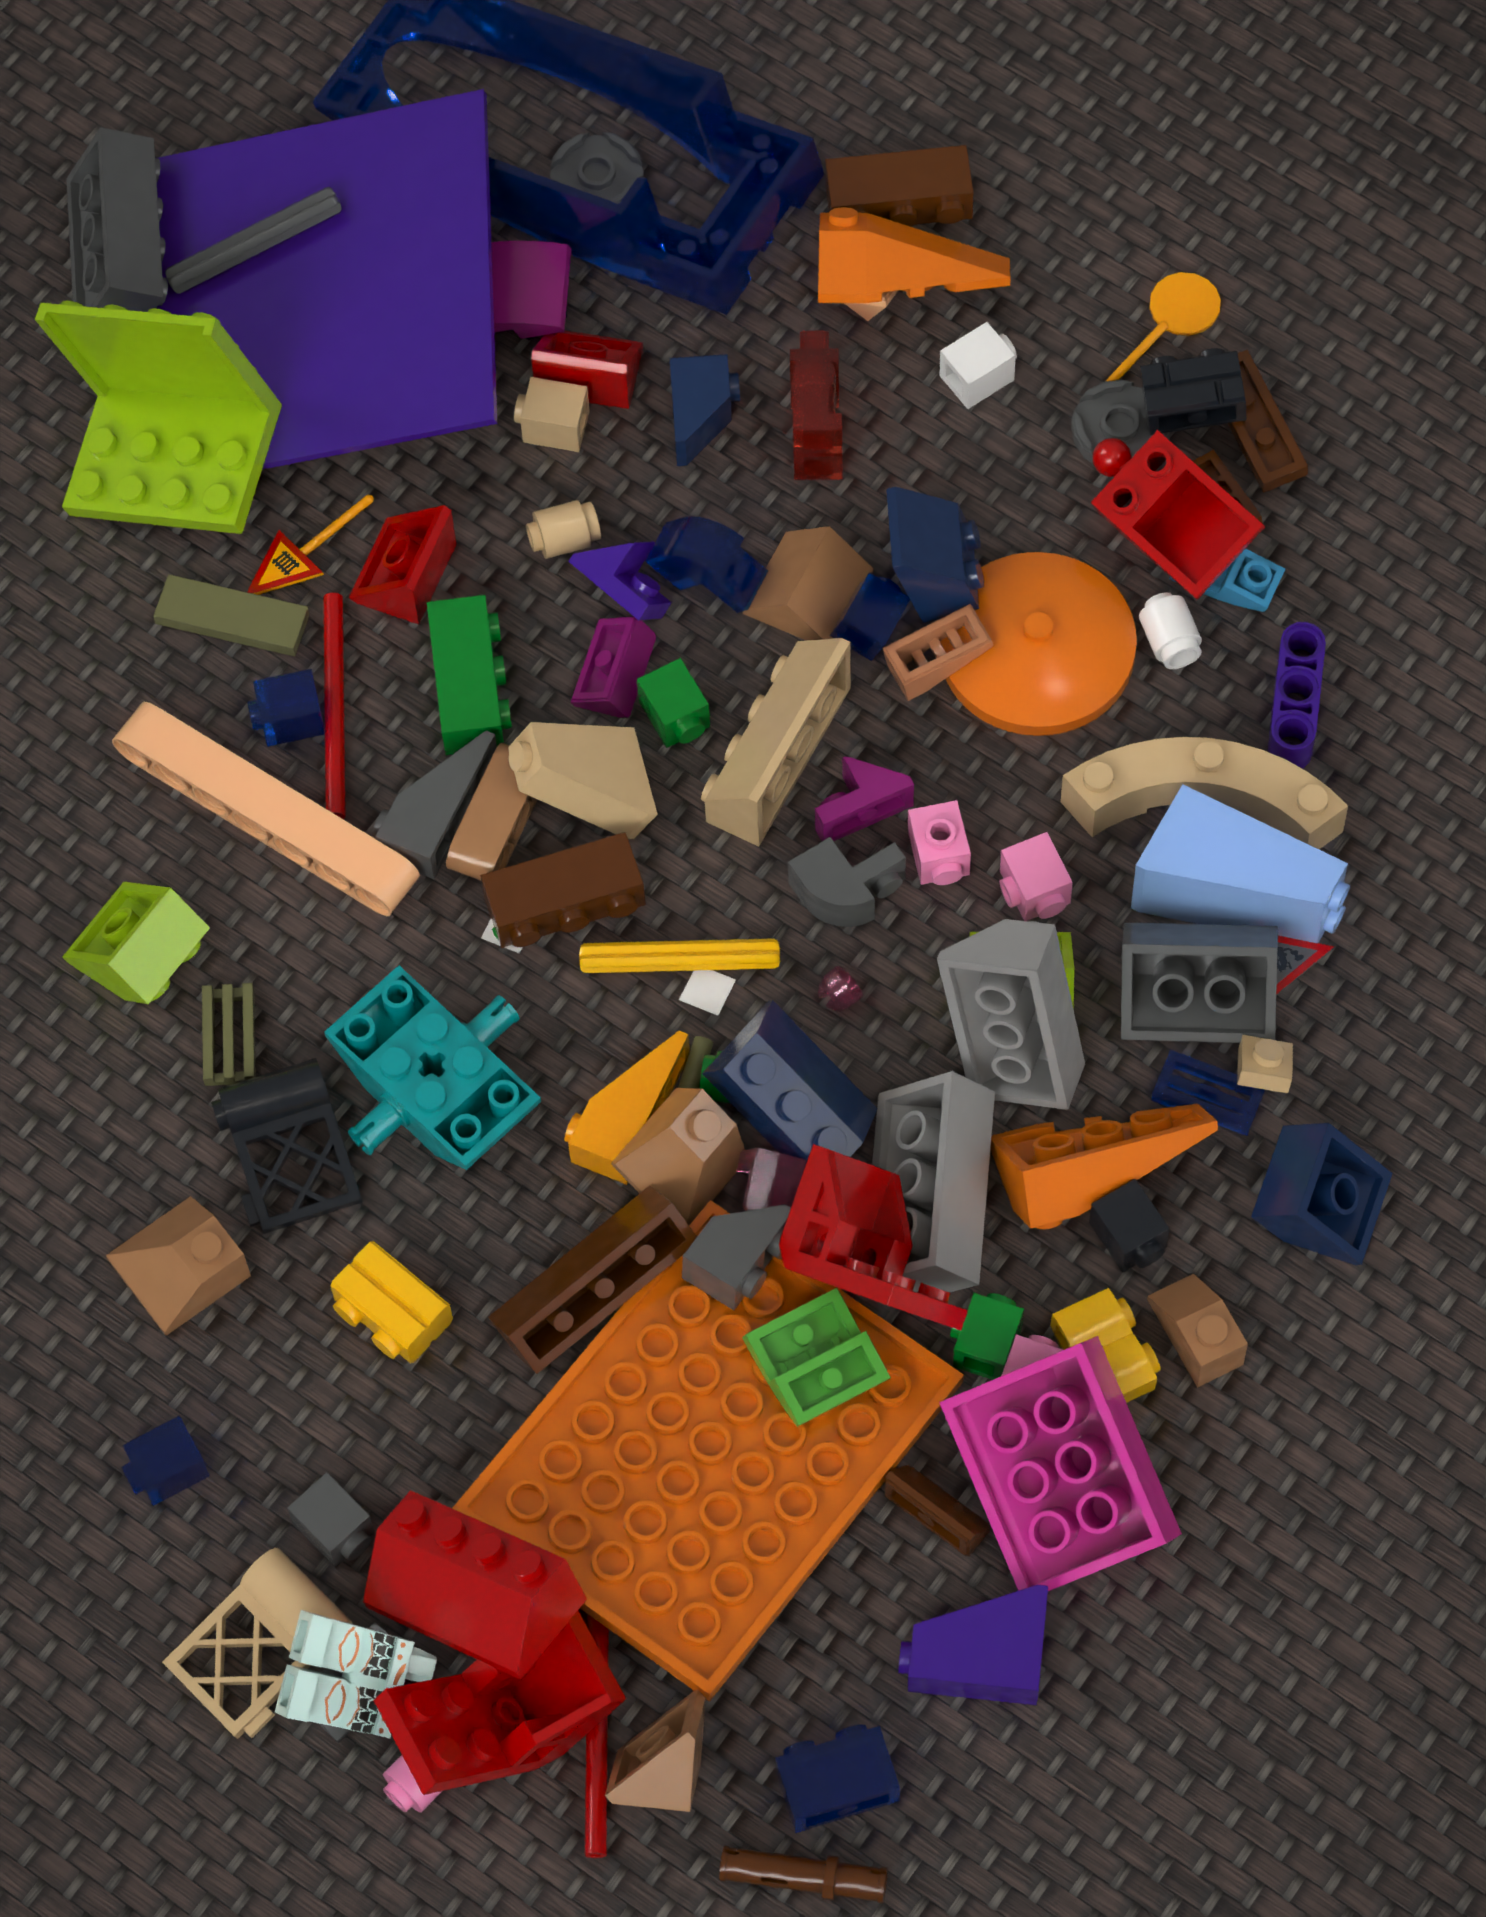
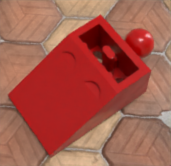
M1158 430L1133 457H1131L1128 445L1117 438L1102 440L1093 451L1092 460L1096 470L1104 476L1114 478L1090 503L1115 529L1197 600L1265 528L1257 518ZM1166 460L1165 467L1160 471H1156ZM1131 497H1133V498H1132V502L1130 503V505H1128L1127 507H1123L1124 504H1125Z

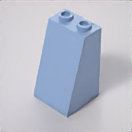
M1182 784L1136 864L1131 909L1139 913L1196 924L1278 926L1279 936L1319 943L1325 931L1331 934L1335 932L1344 915L1346 907L1343 906V903L1350 889V885L1344 882L1348 863Z

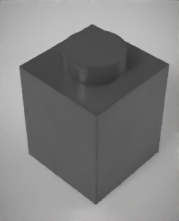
M327 1472L287 1507L292 1524L335 1568L345 1559L352 1561L360 1556L370 1545L372 1540L370 1536L375 1532L370 1515Z

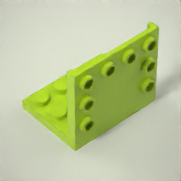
M62 301L61 304L40 303L35 321L97 395V400L62 504V508L69 516L242 534L282 404L259 375L257 369L252 366L239 349V346L221 325V322L216 317L202 312H196L192 316L171 314L168 311L157 308L149 309L148 312L130 311L118 305H106L104 308L85 307L73 301Z

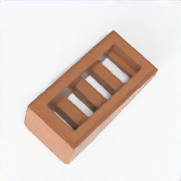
M969 604L882 649L889 670L907 701H910L927 692L994 645L972 605ZM962 626L966 628L972 638V641L966 644L963 643L956 631ZM946 637L954 650L946 653L940 643ZM928 649H931L936 658L930 662L927 661L923 654ZM914 660L918 668L909 671L906 664Z

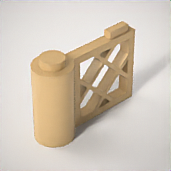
M273 1548L264 1553L249 1567L242 1577L240 1585L162 1663L234 1737L239 1739L246 1732L253 1738L275 1716L269 1707L279 1697L285 1673L284 1671L278 1676H261L262 1647L284 1646L290 1652L301 1610L352 1624V1621L280 1548ZM243 1604L254 1615L253 1638L225 1639L226 1619ZM263 1625L276 1638H263ZM216 1630V1639H207ZM253 1647L252 1676L224 1677L225 1648ZM197 1648H216L215 1677H192L181 1664ZM296 1660L291 1664L292 1666L305 1669L311 1666ZM271 1684V1685L261 1694V1685ZM224 1685H252L251 1705L234 1720L223 1709ZM202 1686H214V1698Z

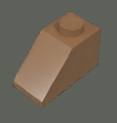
M1195 1274L1147 1296L1150 1306L1197 1388L1244 1365L1248 1346L1247 1341L1224 1301Z

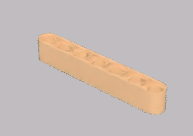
M142 702L112 739V743L117 751L136 766L381 915L390 916L420 877L417 868L398 852L149 702Z

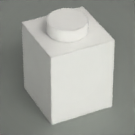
M986 322L940 350V377L964 406L969 409L1014 381L1015 359L1017 358L1016 349L1006 335H998L990 324Z

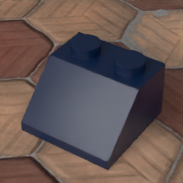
M900 487L886 489L892 566L922 622L941 619L969 604L972 605L974 610L979 609L978 589L984 587V577L980 563L975 559L974 550L981 547L975 521H967L959 504L956 502Z
M1330 1123L1286 1125L1282 1127L1251 1217L1283 1242L1353 1265H1362L1393 1173Z

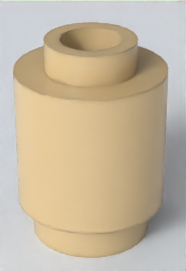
M578 500L534 511L532 513L533 522L526 524L527 535L533 552L541 550L545 559L589 548L592 541L601 539L598 518L591 501L580 504Z

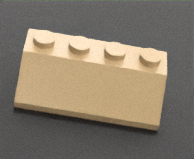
M843 638L797 641L789 657L782 655L779 658L771 675V682L773 684L766 696L759 694L756 697L748 714V721L750 723L744 734H736L732 738L725 753L724 759L727 763L720 775L714 773L710 776L703 789L701 800L705 802L707 823L758 847L760 846L851 688L850 642Z

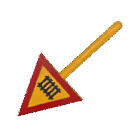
M366 495L300 549L278 530L247 593L260 595L324 575L307 555L373 503V496Z

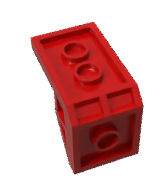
M813 1144L779 1241L785 1269L887 1306L962 1330L968 1310L949 1304L950 1292L924 1283H920L918 1292H915L913 1289L916 1280L903 1276L913 1245L900 1175Z
M577 1611L521 1680L476 1660L461 1674L386 1688L373 1701L422 1794L426 1795L537 1770L563 1756L623 1703L626 1697L579 1611Z

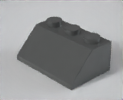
M1124 923L1122 941L1121 1040L1240 1043L1242 1035L1275 1040L1278 926Z

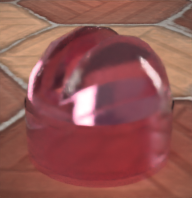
M840 966L834 967L819 983V998L822 999L830 996L831 999L826 1004V1007L834 1011H843L863 997L857 982Z

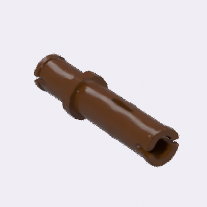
M724 1845L719 1880L821 1893L823 1900L834 1901L835 1896L884 1903L888 1867L878 1868L839 1862V1856L828 1855L827 1860L781 1853L732 1848Z

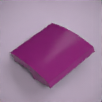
M543 241L491 242L494 333L513 329L521 339L564 332L571 261V248L568 244Z

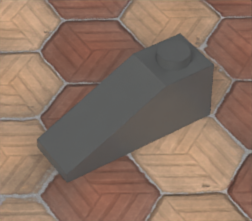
M484 731L399 793L390 810L383 809L376 820L373 829V836L376 840L408 859L417 868L419 874L434 880L497 748L495 734Z

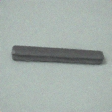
M325 187L168 267L165 271L166 278L176 293H183L340 213L342 208L339 198L331 187Z

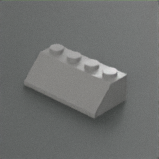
M1004 919L940 951L937 962L965 1077L995 1091V1101L1068 1110L1084 1069L1085 1060L1055 925L1036 921Z
M953 1071L881 1092L878 1095L872 1165L900 1175L913 1245L903 1276L916 1280L913 1289L915 1292H918L920 1283L947 1292H954L977 1286L980 1282L995 1091Z

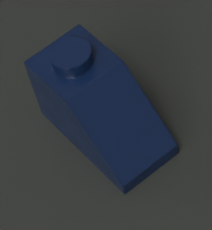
M727 354L670 358L677 466H687L732 421L731 402L740 401L738 372L729 373Z

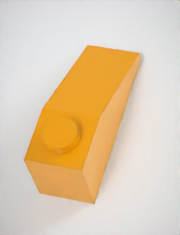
M682 1031L676 1032L591 1097L582 1115L579 1113L573 1115L564 1140L568 1142L571 1163L623 1184H628V1181L611 1163L672 1093L690 1052L689 1034Z

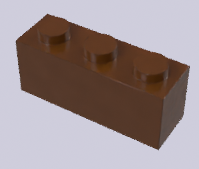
M967 145L825 159V186L829 212L835 208L847 207L857 210L858 213H870L910 227L916 224L936 222L953 224L961 220L973 219V186Z
M626 832L480 875L484 898L501 948L510 945L515 947L529 946L537 942L541 936L558 931L565 933L575 932L586 927L591 921L608 916L612 918L625 917L635 912L638 907L646 905L644 883Z

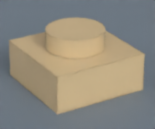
M1242 1035L1238 1048L1237 1085L1288 1093L1293 1074V1043Z

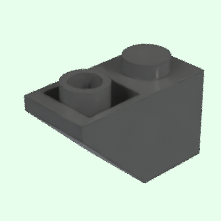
M785 1204L713 1216L683 1255L682 1279L732 1310L737 1308L745 1296L752 1299L763 1285L767 1276V1272L764 1270L773 1257L779 1260L782 1259L779 1241L791 1208Z

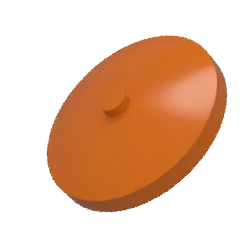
M1026 552L1013 554L982 566L984 587L978 589L979 609L974 611L992 639L994 646L946 678L956 698L965 708L984 722L996 728L1022 735L1044 736L1065 733L1085 726L1104 714L1115 704L1125 690L1132 675L1136 655L1137 638L1134 618L1125 598L1117 587L1090 565L1055 553ZM964 626L956 630L964 644L972 641ZM947 637L940 641L946 653L954 650Z

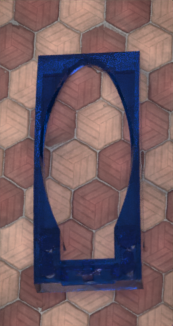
M388 0L312 101L316 110L332 121L404 106L387 83L382 62L386 50L396 43L416 40L450 45L516 63L568 81L620 104L680 144L720 181L731 184L700 229L660 215L647 178H637L620 203L617 204L489 157L491 216L543 242L568 244L571 248V255L601 268L725 315L728 314L751 281L748 266L759 250L762 252L766 251L774 239L773 230L790 206L801 209L824 176L814 138L735 111L722 73L512 0Z

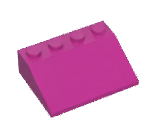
M1098 1336L939 1402L1018 1591L1035 1585L1048 1586V1591L1164 1545L1182 1534Z

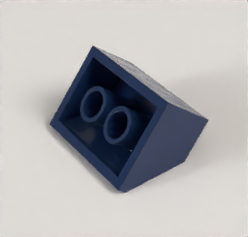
M769 1000L702 1073L801 1176L803 1175L813 1144L851 1157L863 1144L878 1109L773 1000Z

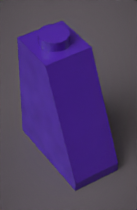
M1035 1585L914 1624L912 1642L901 1641L898 1673L908 1674V1692L1037 1705L1048 1586Z

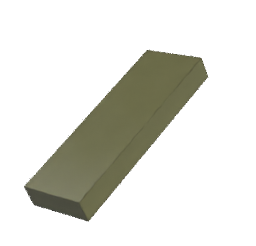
M168 574L153 617L157 625L295 657L310 613L308 606Z

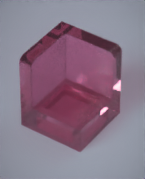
M761 1148L741 1151L737 1171L749 1174L743 1208L749 1211L785 1204L791 1208L804 1172L806 1159Z

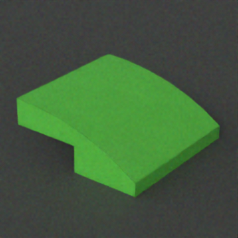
M838 1288L813 1299L742 1337L771 1390L797 1427L891 1378L867 1332H860Z

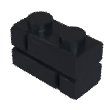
M1211 348L1202 351L1198 357L1178 360L1173 356H1161L1153 359L1149 365L1140 366L1150 435H1153L1157 430L1161 433L1247 420L1245 393L1237 351L1226 352L1220 348Z

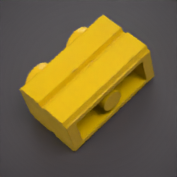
M370 1241L354 1257L353 1262L348 1264L332 1280L330 1285L334 1300L336 1301L333 1304L334 1310L351 1326L356 1327L361 1322L375 1333L371 1340L391 1359H395L400 1354L410 1364L414 1363L430 1346L431 1342L436 1340L453 1320L450 1304L374 1241Z

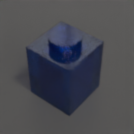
M868 573L855 589L829 636L849 641L850 649L872 661L886 645L910 602V598L902 593L900 587L892 580L885 577H876Z
M311 669L253 681L257 700L247 701L253 731L263 729L267 747L325 735Z
M180 1415L122 1445L129 1460V1463L121 1466L126 1479L135 1495L145 1490L153 1506L209 1477L204 1460Z

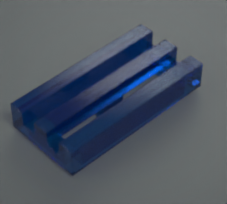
M1170 1050L1153 1090L1151 1101L1168 1107L1199 1104L1217 1120L1219 1126L1248 1136L1266 1090L1237 1085L1238 1074ZM1174 1069L1245 1094L1251 1098L1248 1102L1220 1092L1219 1089L1203 1083L1199 1084L1172 1073ZM1167 1086H1168V1087H1171V1088H1174V1089H1176V1090L1182 1091V1092H1184V1093L1193 1095V1096H1195V1097L1201 1098V1099H1203V1100L1212 1102V1103H1214V1104L1220 1105V1106H1222V1107L1228 1108V1109H1230V1110L1239 1112V1113L1244 1114V1115L1242 1116V1115L1236 1114V1113H1234V1112L1228 1111V1110L1223 1109V1108H1220V1107H1218V1106L1209 1104V1103H1207V1102L1201 1101V1100L1196 1099V1098H1193V1097H1191V1096H1188V1095L1182 1094V1093H1180V1092L1174 1091V1090H1172V1089L1167 1088Z

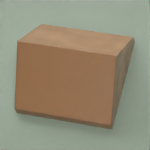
M830 526L788 531L784 534L744 606L743 614L806 641L839 638L871 580L874 568Z
M694 1690L617 1750L605 1797L612 1804L690 1812L702 1756L706 1699L699 1690Z

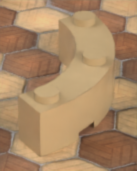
M1174 737L1132 743L1096 756L1080 764L1062 777L1061 803L1091 837L1125 819L1147 813L1148 808L1171 805L1182 784L1317 849H1321L1343 832L1348 805L1328 786L1288 760L1262 749L1214 738Z

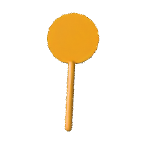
M1180 272L1168 275L1159 281L1151 292L1149 306L1152 317L1158 325L1105 382L1120 380L1165 331L1175 335L1190 336L1202 333L1211 327L1220 314L1221 299L1217 288L1208 279L1195 273Z

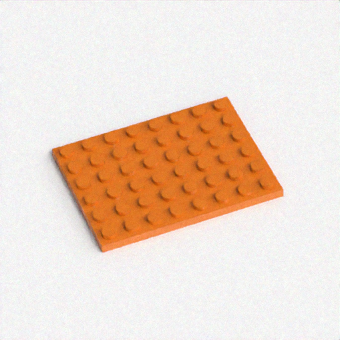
M710 1200L689 1226L695 1235L698 1236L713 1216L730 1213ZM683 1255L619 1308L452 1508L565 1558L587 1598L580 1609L689 1688L699 1690L709 1702L885 1482L886 1475L897 1467L942 1410L939 1402L951 1398L962 1385L964 1374L838 1287L785 1269L783 1260H779L776 1257H773L764 1271L767 1272V1276L757 1294L752 1299L745 1296L735 1310H732L682 1279ZM838 1288L860 1332H867L891 1378L797 1427L771 1390L742 1337L813 1299Z

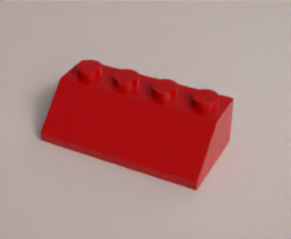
M411 1490L377 1528L363 1597V1603L366 1608L520 1680L587 1600L565 1558Z

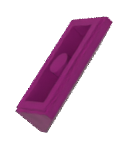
M635 617L599 618L570 703L575 707L615 717L629 718L638 694L637 679L644 676L656 641L655 633L642 620L639 621Z

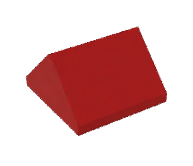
M565 330L564 332L547 334L542 337L532 350L533 377L587 386L589 403L629 409L644 342Z
M442 505L387 517L351 591L349 599L356 604L419 625L427 609V602H430L457 545L452 510Z

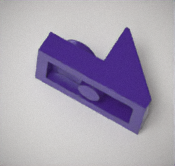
M654 541L634 542L573 553L568 561L639 621L663 618L672 603L659 592L660 586L654 579L638 572L653 549Z

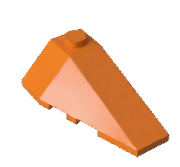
M840 207L830 210L829 213H820L818 303L882 302V292L898 290L906 291V295L909 298L925 296V291L939 285H943L944 288L953 292L1010 286V258L870 213H858L857 210L852 208Z
M1199 1104L1137 1111L1130 1116V1122L1125 1123L1102 1120V1116L1084 1118L1085 1126L1077 1129L1055 1131L1054 1122L1034 1124L992 1135L990 1150L1013 1211L1030 1229H1051L1061 1225L1065 1219L1080 1216L1090 1210L1091 1204L1134 1179L1142 1178L1218 1131V1122Z

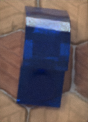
M695 516L682 517L665 523L645 561L679 590L703 584L737 613L749 609L768 573L764 566L740 547L744 537L723 524Z

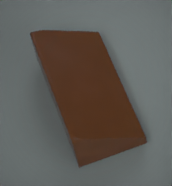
M905 1465L890 1471L886 1475L885 1497L964 1556L970 1557L990 1532L991 1526L915 1468Z

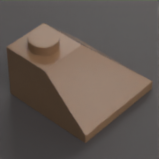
M676 1088L612 1161L611 1165L639 1194L648 1186H652L674 1204L687 1224L690 1225L710 1200L713 1201L743 1166L748 1157L737 1124L703 1089Z
M191 1196L106 1255L107 1260L165 1336L251 1276L244 1253L216 1217Z

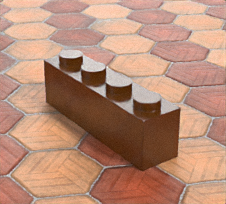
M648 1186L488 1318L514 1353L538 1374L685 1254L697 1236L674 1204L652 1186Z

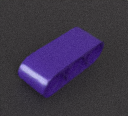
M1296 622L1289 625L1283 631L1277 660L1268 741L1269 753L1286 759L1302 769L1310 762L1315 743L1326 646L1325 636L1321 629L1308 622ZM1302 649L1308 651L1311 655L1301 657L1291 651ZM1299 693L1307 699L1296 701L1290 699L1287 694ZM1295 737L1302 741V743L1290 745L1282 741V738Z

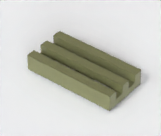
M242 983V988H233L232 984H222V989H213L212 985L202 986L203 1081L205 1086L232 1085L256 1077L255 990L253 983ZM234 1001H243L244 1071L235 1072ZM216 1002H222L223 1073H215Z

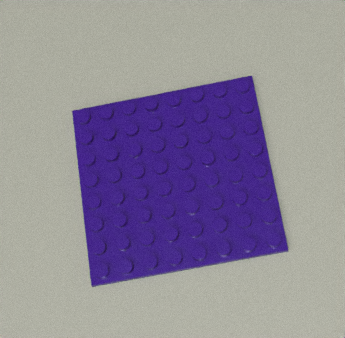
M484 89L158 157L160 160V175L157 181V197L161 198L163 202L159 231L160 237L165 240V253L161 262L162 277L165 278V271L168 267L325 187H331L341 203L342 210L340 213L183 293H176L168 282L166 299L161 306L156 307L175 315L192 316L193 313L202 312L216 317L281 402L282 407L262 470L497 424L487 94Z

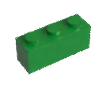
M485 595L427 602L445 755H453L484 731L495 734L498 747L500 743H504L503 729L512 728L509 700H499L497 686L507 685L503 655L493 656L492 642L501 641L498 612L488 613Z

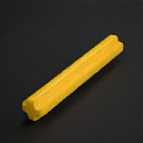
M775 938L584 943L579 950L581 971L584 973L775 969L780 964V944Z

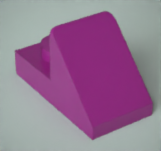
M845 756L842 758V776L850 793L838 792L824 799L820 806L815 808V830L821 842L829 837L836 841L914 806V783L908 775Z

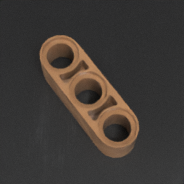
M500 743L496 748L453 837L446 859L447 869L480 881V875L506 868L538 800L519 791L515 773L509 764L508 747L510 745Z

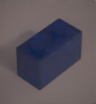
M864 1724L850 1726L837 1732L835 1740L815 1745L812 1740L798 1742L785 1748L783 1756L775 1758L776 1773L795 1833L900 1801V1786L880 1726L868 1730Z

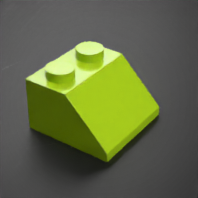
M123 882L62 957L70 965L123 1000L149 1004L151 1001L158 999L168 989L170 985L169 978L181 963L190 960L198 952L201 946L200 940L210 927L172 888Z

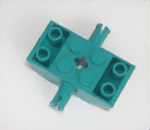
M398 965L324 1031L326 1038L364 1089L379 1102L362 1120L348 1130L350 1137L359 1147L363 1144L362 1150L366 1154L371 1155L384 1140L402 1125L435 1156L465 1170L471 1167L542 1102L538 1094L488 1049V1046L501 1034L520 1020L513 1006L508 1003L504 1007L503 1004L506 1002V999L497 995L468 1024L460 1022Z

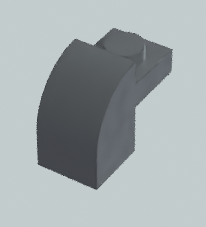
M831 837L788 861V884L808 911L825 923L841 927L859 926L874 920L875 897L885 898L891 895L902 885L903 880L906 879V857L895 842L854 867L850 865Z

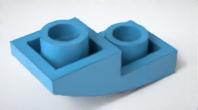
M1245 548L1205 591L1204 595L1239 607L1265 612L1285 568Z

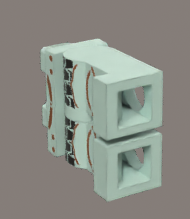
M301 1610L289 1658L300 1663L343 1672L342 1677L287 1664L275 1713L289 1719L309 1721L390 1738L391 1733L373 1700L386 1688L404 1685L405 1679L416 1682L431 1680L437 1657L414 1647V1642L405 1638Z

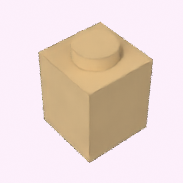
M531 377L526 395H518L514 411V422L521 423L523 443L579 452L590 412L588 388L582 385Z

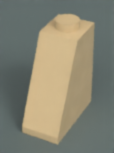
M530 722L508 747L510 767L515 773L519 791L614 834L626 832L628 839H634L658 815L634 727Z

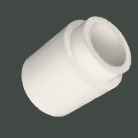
M1167 592L1157 594L1148 599L1144 605L1145 607L1139 614V620L1156 659L1162 661L1167 669H1179L1196 661L1202 653L1200 648L1202 638L1185 599L1182 596L1172 595Z

